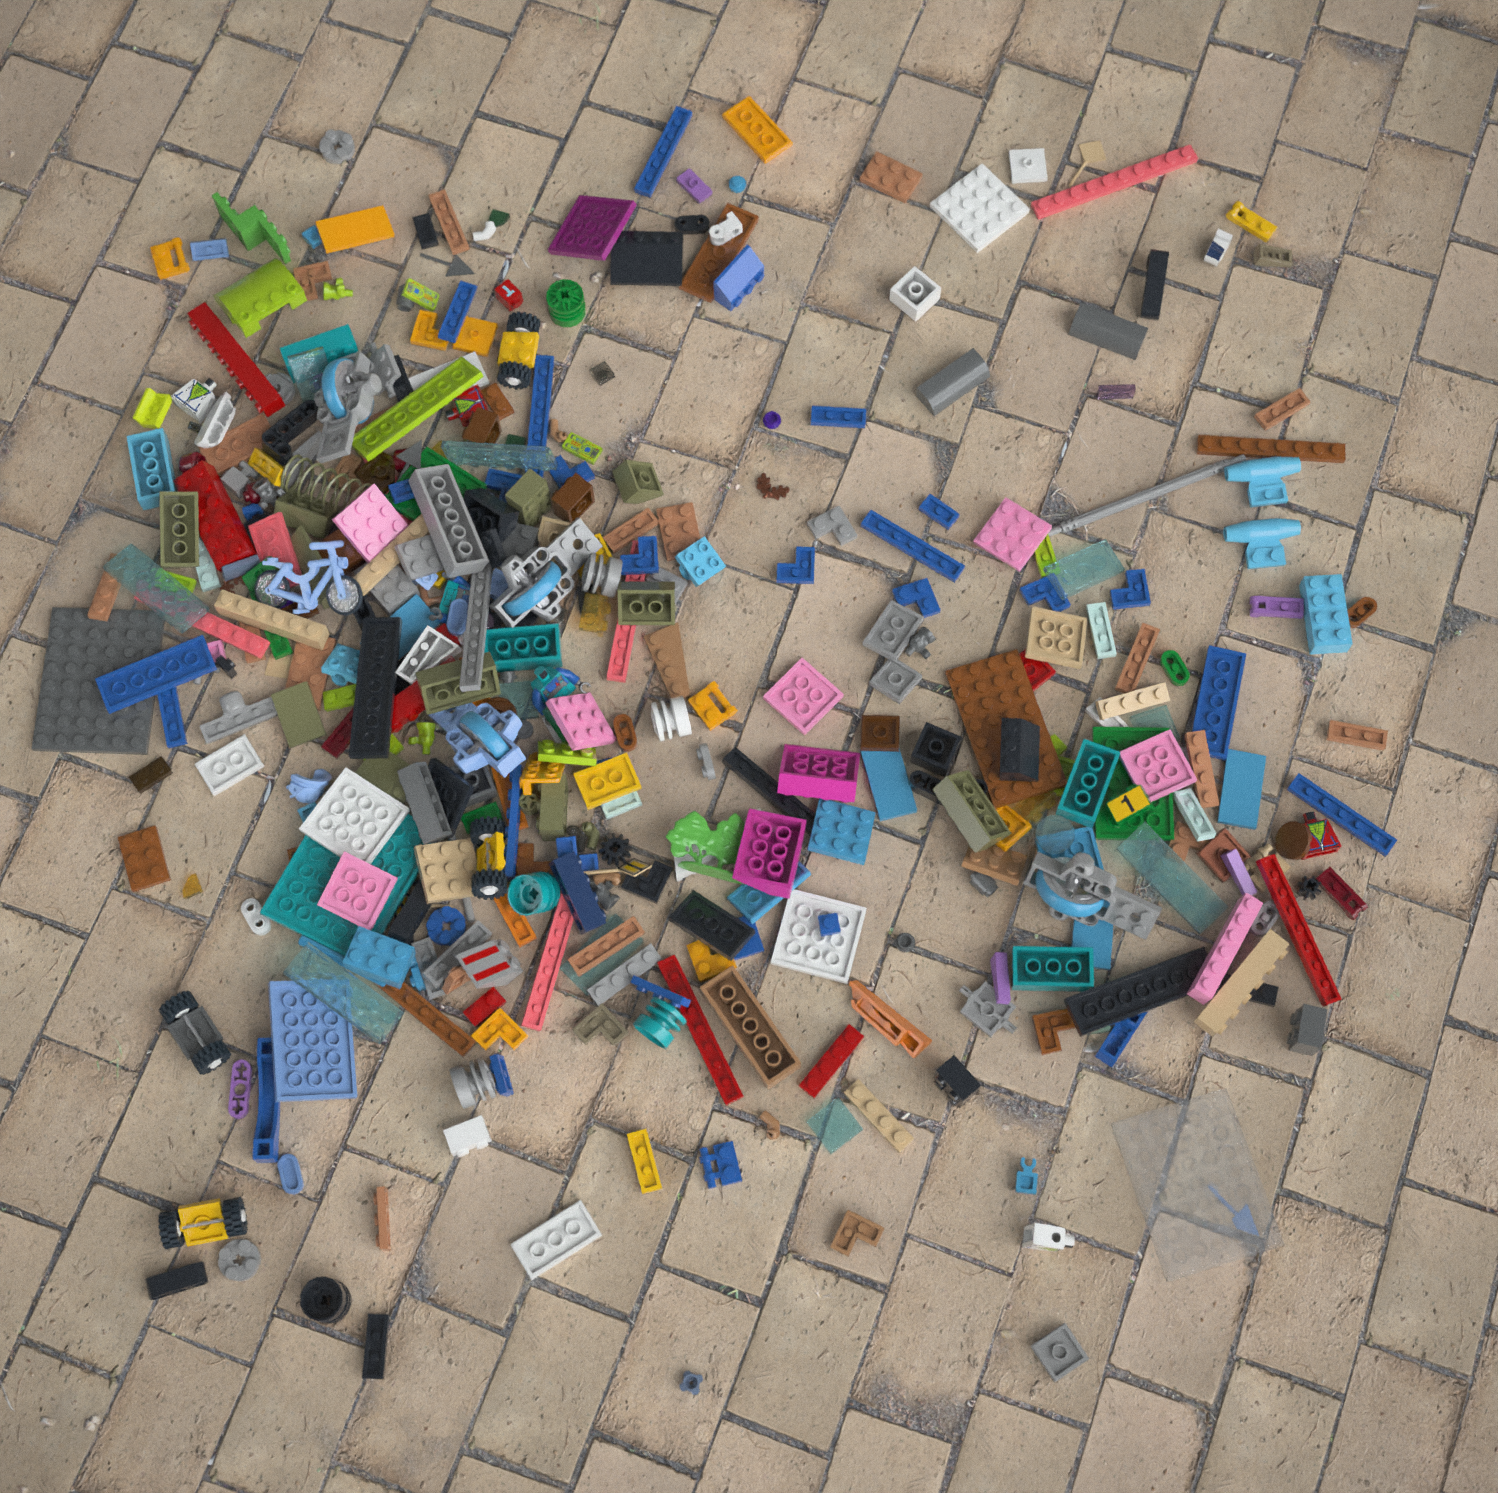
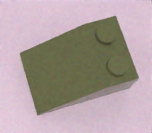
M390 751L389 758L366 759L355 772L400 803L405 804L407 802L406 794L399 782L397 771L409 766V764Z

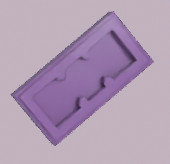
M690 168L676 178V181L699 204L712 195V190Z

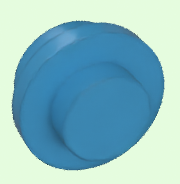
M734 176L729 180V188L734 193H741L746 188V180L741 176Z

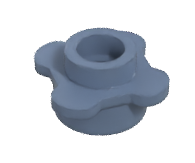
M685 1371L683 1373V1382L680 1384V1390L683 1392L689 1391L693 1395L699 1394V1386L703 1382L702 1375L691 1374L690 1371Z

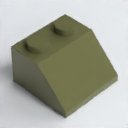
M625 460L612 471L624 503L640 504L664 495L652 463Z

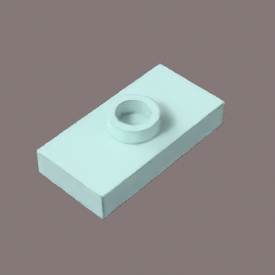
M637 791L600 806L606 820L642 806V802Z

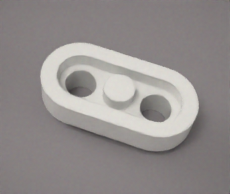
M250 898L242 903L241 912L256 935H265L271 929V922L268 918L260 915L261 904L256 899ZM254 905L253 910L249 911L248 907ZM262 921L263 925L261 927H257V923Z

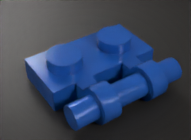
M733 1141L713 1145L715 1154L709 1155L707 1147L699 1149L701 1155L699 1160L700 1164H703L705 1172L703 1177L704 1181L707 1182L708 1189L716 1188L715 1180L721 1179L722 1187L742 1182ZM717 1161L719 1172L712 1171L711 1162Z

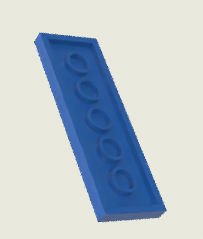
M201 635L95 678L106 709L111 714L217 670L205 637Z
M1209 645L1191 732L1205 730L1210 757L1226 760L1247 653Z

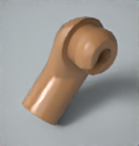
M550 419L549 436L556 442L563 443L567 439L566 432L562 433V431L558 430L557 419Z
M618 872L601 873L592 876L596 884L608 880L614 886H617L622 882L621 875Z

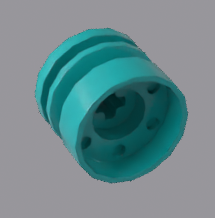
M539 871L522 874L510 882L507 897L510 906L515 912L520 915L529 916L552 910L560 899V887L554 876L548 872Z
M652 997L650 1002L653 1006L646 1005L645 1007L650 1017L640 1013L633 1026L651 1042L663 1049H667L674 1040L669 1030L680 1032L681 1029L678 1025L684 1026L687 1021L671 1004L657 997Z

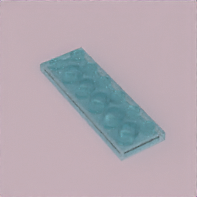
M442 441L441 449L448 460L457 466L523 468L525 470L530 468L542 471L557 470L558 463L550 447Z
M132 543L103 566L108 574L181 634L210 611L208 605Z
M1146 822L1116 849L1198 934H1201L1228 908Z
M310 942L303 947L283 972V974L379 1045L404 1014L403 1011Z

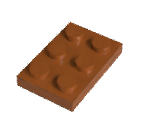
M156 825L118 837L133 892L171 881Z

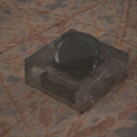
M606 361L590 369V374L599 386L615 378L614 372Z

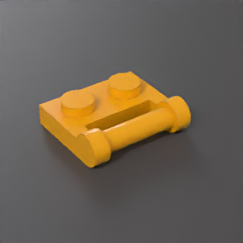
M179 237L150 247L160 280L183 274L190 270L182 250L183 243ZM172 249H175L179 265L176 267L170 252Z
M716 681L711 682L706 688L688 699V703L709 731L732 717L738 711L719 690V685ZM713 693L725 708L726 711L724 713L719 711L709 698V694Z

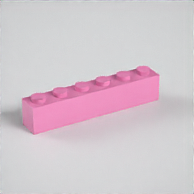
M1247 892L1237 900L1187 995L1203 1005L1213 998L1263 902Z

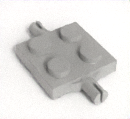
M375 342L370 343L369 348L372 354L369 358L371 361L369 373L377 374L382 383V389L376 395L379 396L386 390L388 397L392 398L396 396L393 384L401 376L390 345L384 344L378 349Z
M986 981L974 992L965 985L960 988L959 992L968 998L967 1003L960 1010V1013L990 1038L1002 1027L1011 1034L1014 1033L1017 1027L1008 1021L1010 1014L1016 1008L1013 1003L996 1004L994 988Z

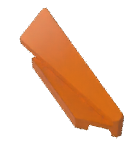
M857 980L849 982L853 997L851 1000L852 1008L895 1046L901 1044L909 1055L915 1058L931 1044L932 1040L863 984Z

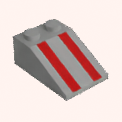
M502 939L491 940L456 955V958L477 989L508 985L523 972L520 962L512 955L508 944Z

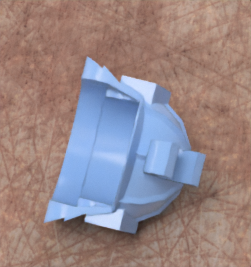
M317 769L312 779L300 776L299 774H292L290 784L286 786V789H289L292 794L290 798H296L302 803H314L322 796L324 788L328 785L332 776L324 769Z

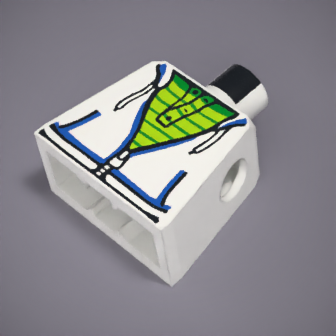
M210 378L203 384L192 379L175 392L171 398L177 407L201 424L216 402L212 390L217 385Z
M1033 1223L1024 1227L1022 1248L1052 1252L1063 1250L1064 1247L1073 1248L1074 1236L1065 1235V1228Z

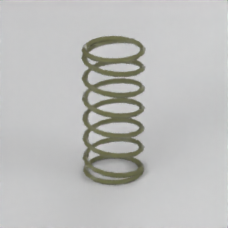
M300 454L294 455L289 459L281 476V486L285 492L290 493L297 487V495L299 498H302L310 490L309 499L311 503L317 502L323 493L321 502L324 509L329 507L335 499L334 511L336 514L345 508L348 500L349 505L359 492L360 494L365 491L363 490L364 487L368 488L371 486L370 483L362 485L361 481L357 478L350 480L345 473L337 474L333 468L325 470L323 464H313L311 459L303 458ZM295 458H299L300 460L289 471L284 487V478L289 465ZM304 461H307L311 466L302 475ZM301 463L296 481L288 488L293 471ZM319 466L323 472L317 476L313 483L314 467ZM311 470L309 484L305 492L301 495V485L306 475ZM331 471L335 474V477L325 488L326 472ZM323 476L320 492L313 500L312 496L315 486ZM345 477L347 479V482L343 485V487L337 494L339 485L338 478ZM336 480L333 495L328 504L325 505L327 492ZM351 483H359L360 487L353 493L351 499L349 500ZM348 486L345 501L342 507L337 510L340 496Z

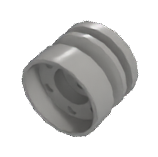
M591 552L582 572V591L587 592L591 584V593H595L597 587L601 586V595L614 598L621 576L622 559L609 557L607 563L603 564V555L600 554L597 562H595L596 553Z
M482 1057L477 1058L479 1065L477 1069L473 1061H469V1072H466L462 1064L449 1069L463 1109L476 1105L475 1095L477 1094L480 1095L483 1101H487L485 1095L487 1090L491 1098L496 1097L492 1073Z

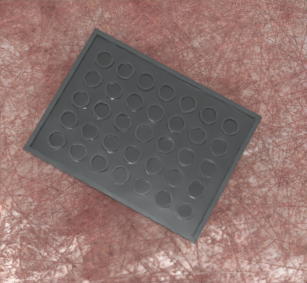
M52 607L32 750L42 752L148 755L155 696L109 714L95 678L161 652L166 614L162 611L112 609L108 621L89 619L87 614L90 608Z

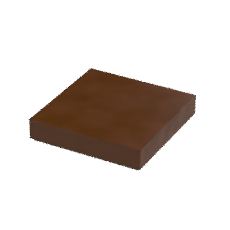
M862 715L860 751L899 752L900 716Z

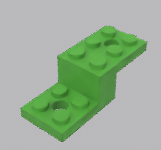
M218 192L211 195L219 215L248 251L266 240L285 264L291 261L289 256L291 251L286 245V239L282 234L278 235L276 232L277 228L273 222L269 223L266 220L268 218L262 209L258 210L254 205L243 213L238 214L235 209L231 210L229 207L230 203L225 196L221 197Z

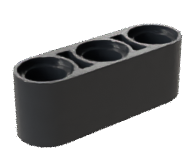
M204 1262L189 1264L145 1279L149 1300L164 1298L209 1283Z

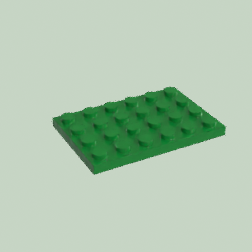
M1093 727L1092 742L1120 752L1168 731L1170 728ZM1118 758L1095 820V839L1174 840L1173 792L1152 801L1153 808L1122 825H1118L1115 822L1106 803L1110 801L1109 798L1117 793L1121 795L1127 792L1126 788L1133 785L1120 758Z

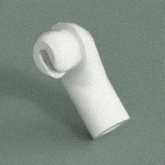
M488 221L485 223L486 228L483 231L473 232L474 241L490 239L496 231L494 222Z

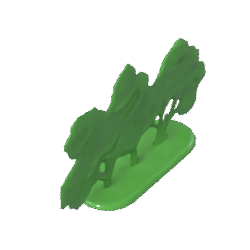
M692 811L685 818H680L675 822L674 829L669 830L666 838L671 842V853L675 857H684L686 854H689L695 860V862H679L678 866L680 868L721 880L744 884L732 878V871L722 869V866L725 864H736L745 824L740 816L734 813L729 817L728 821L723 820L719 822L715 831L709 829L705 818L696 811ZM692 844L697 845L699 856H697V852H693ZM686 846L689 847V852L685 850ZM707 855L715 856L718 859L717 868L702 864V858Z

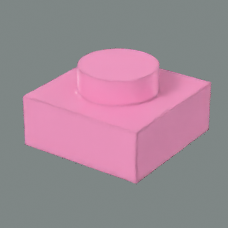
M222 640L207 643L214 662H216L215 659L220 655L226 659Z

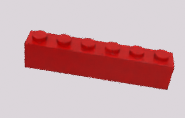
M451 656L438 666L454 662L455 659ZM417 681L395 696L391 734L399 732L403 725L417 719L419 714L425 710Z

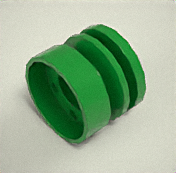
M562 279L550 285L547 290L546 300L551 320L556 325L567 328L582 322L586 315L582 287L570 279Z

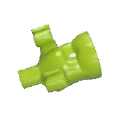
M336 278V285L323 282V300H339L344 297H353V289H345L343 278Z
M429 722L416 723L419 736L409 737L408 744H420L423 746L422 754L430 755V747L435 740L434 730L436 724Z

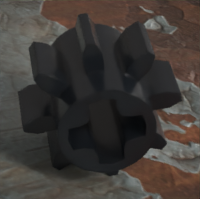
M1304 876L1302 882L1298 881L1296 884L1297 887H1300L1297 894H1301L1303 900L1310 897L1313 901L1316 895L1321 893V890L1318 889L1321 882H1317L1315 876L1309 879Z

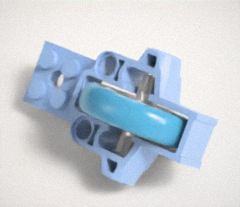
M471 702L428 715L447 732L446 740L456 753L453 761L465 774L489 764L505 778L515 767L526 760L520 748L513 743L518 735V731L522 727V722L511 710L500 714L488 703H483L476 707Z

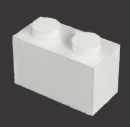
M482 1115L443 1130L453 1156H465L469 1153V1150L485 1148L488 1146V1142L492 1141Z

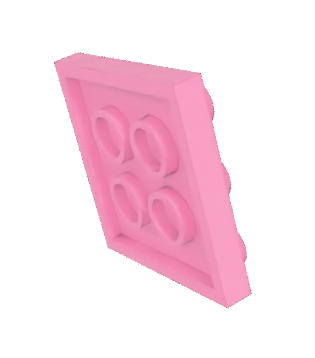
M375 484L369 486L332 519L367 563L372 561L408 527V524Z
M1005 497L974 539V544L1020 572L1052 529V525Z
M801 658L763 696V699L805 736L844 697V694L806 660Z
M591 693L551 698L546 702L548 709L572 751L613 744L617 740Z
M1171 730L1120 751L1119 758L1132 783L1141 784L1151 801H1155L1197 781Z
M344 851L317 905L360 927L372 931L398 878Z

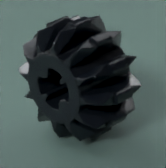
M612 833L611 839L605 836L606 842H600L602 848L599 849V854L602 855V861L608 860L607 864L609 866L615 862V866L618 867L619 861L625 864V858L631 857L629 851L632 850V846L628 845L629 839L623 840L622 834L616 838L615 833ZM614 847L618 848L616 853H613Z

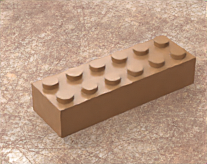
M733 965L700 987V993L767 1090L801 1068L800 1060Z

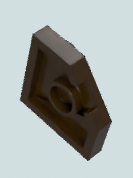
M382 451L360 468L355 475L365 484H375L384 495L389 490L388 485L395 483L394 458Z

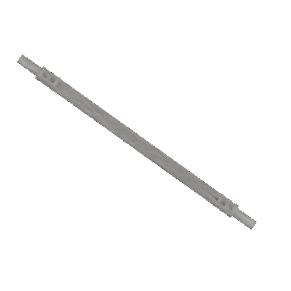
M1242 454L1229 460L1224 459L1063 521L1049 531V537L1058 533H1066L1224 472L1226 466L1246 461V458Z

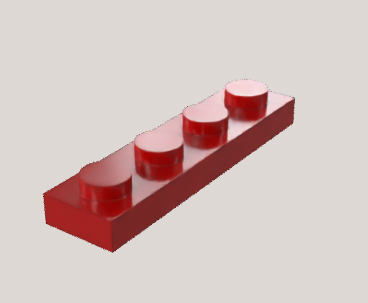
M848 1024L802 1080L799 1087L815 1099L865 1036Z

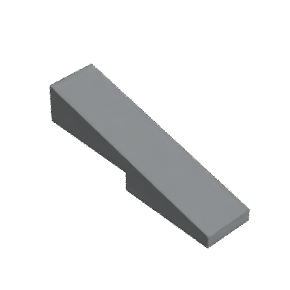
M320 431L316 432L292 453V457L300 454L303 458L312 460L318 452L322 433ZM295 458L294 461L289 465L284 479V487L285 480L287 478L289 471L291 470L293 465L300 460L299 458ZM304 461V469L307 467L309 462ZM301 463L293 471L288 488L296 481ZM270 482L273 488H278V486H275Z

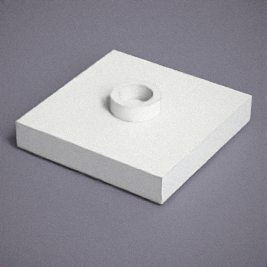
M1044 148L1009 150L1012 184L1047 182Z

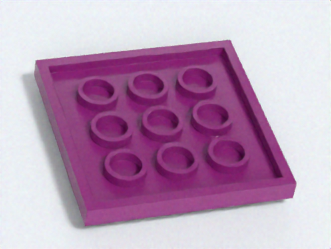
M579 195L547 249L551 255L605 261L637 204L634 200Z

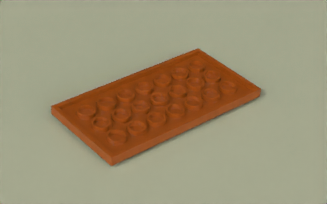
M1017 649L945 671L982 778L987 783V791L991 803L995 809L1066 787V777ZM1002 718H1021L1040 726L1038 782L999 780Z

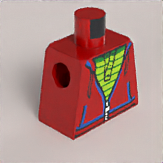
M475 385L454 398L455 408L447 410L445 413L448 421L459 418L462 427H468L470 416L473 412L475 413L478 407L488 410L479 386Z
M1314 811L1303 814L1305 825L1310 829L1312 835V842L1310 841L1309 846L1311 848L1301 860L1338 852L1342 846L1327 819L1317 821Z

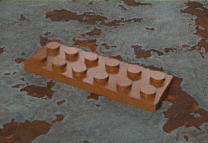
M730 203L726 204L715 225H720L724 222L726 215L732 211L742 223V233L720 246L713 245L710 241V235H708L683 278L682 286H679L680 290L709 303H712L714 299L715 279L742 251L759 221L758 215Z

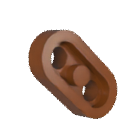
M1363 597L1347 610L1350 628L1359 627L1375 613L1377 603L1373 598Z
M619 714L613 721L618 745L621 750L630 752L637 746V737L632 719L626 714ZM625 723L626 727L621 728L620 724ZM629 740L631 744L625 745V741Z

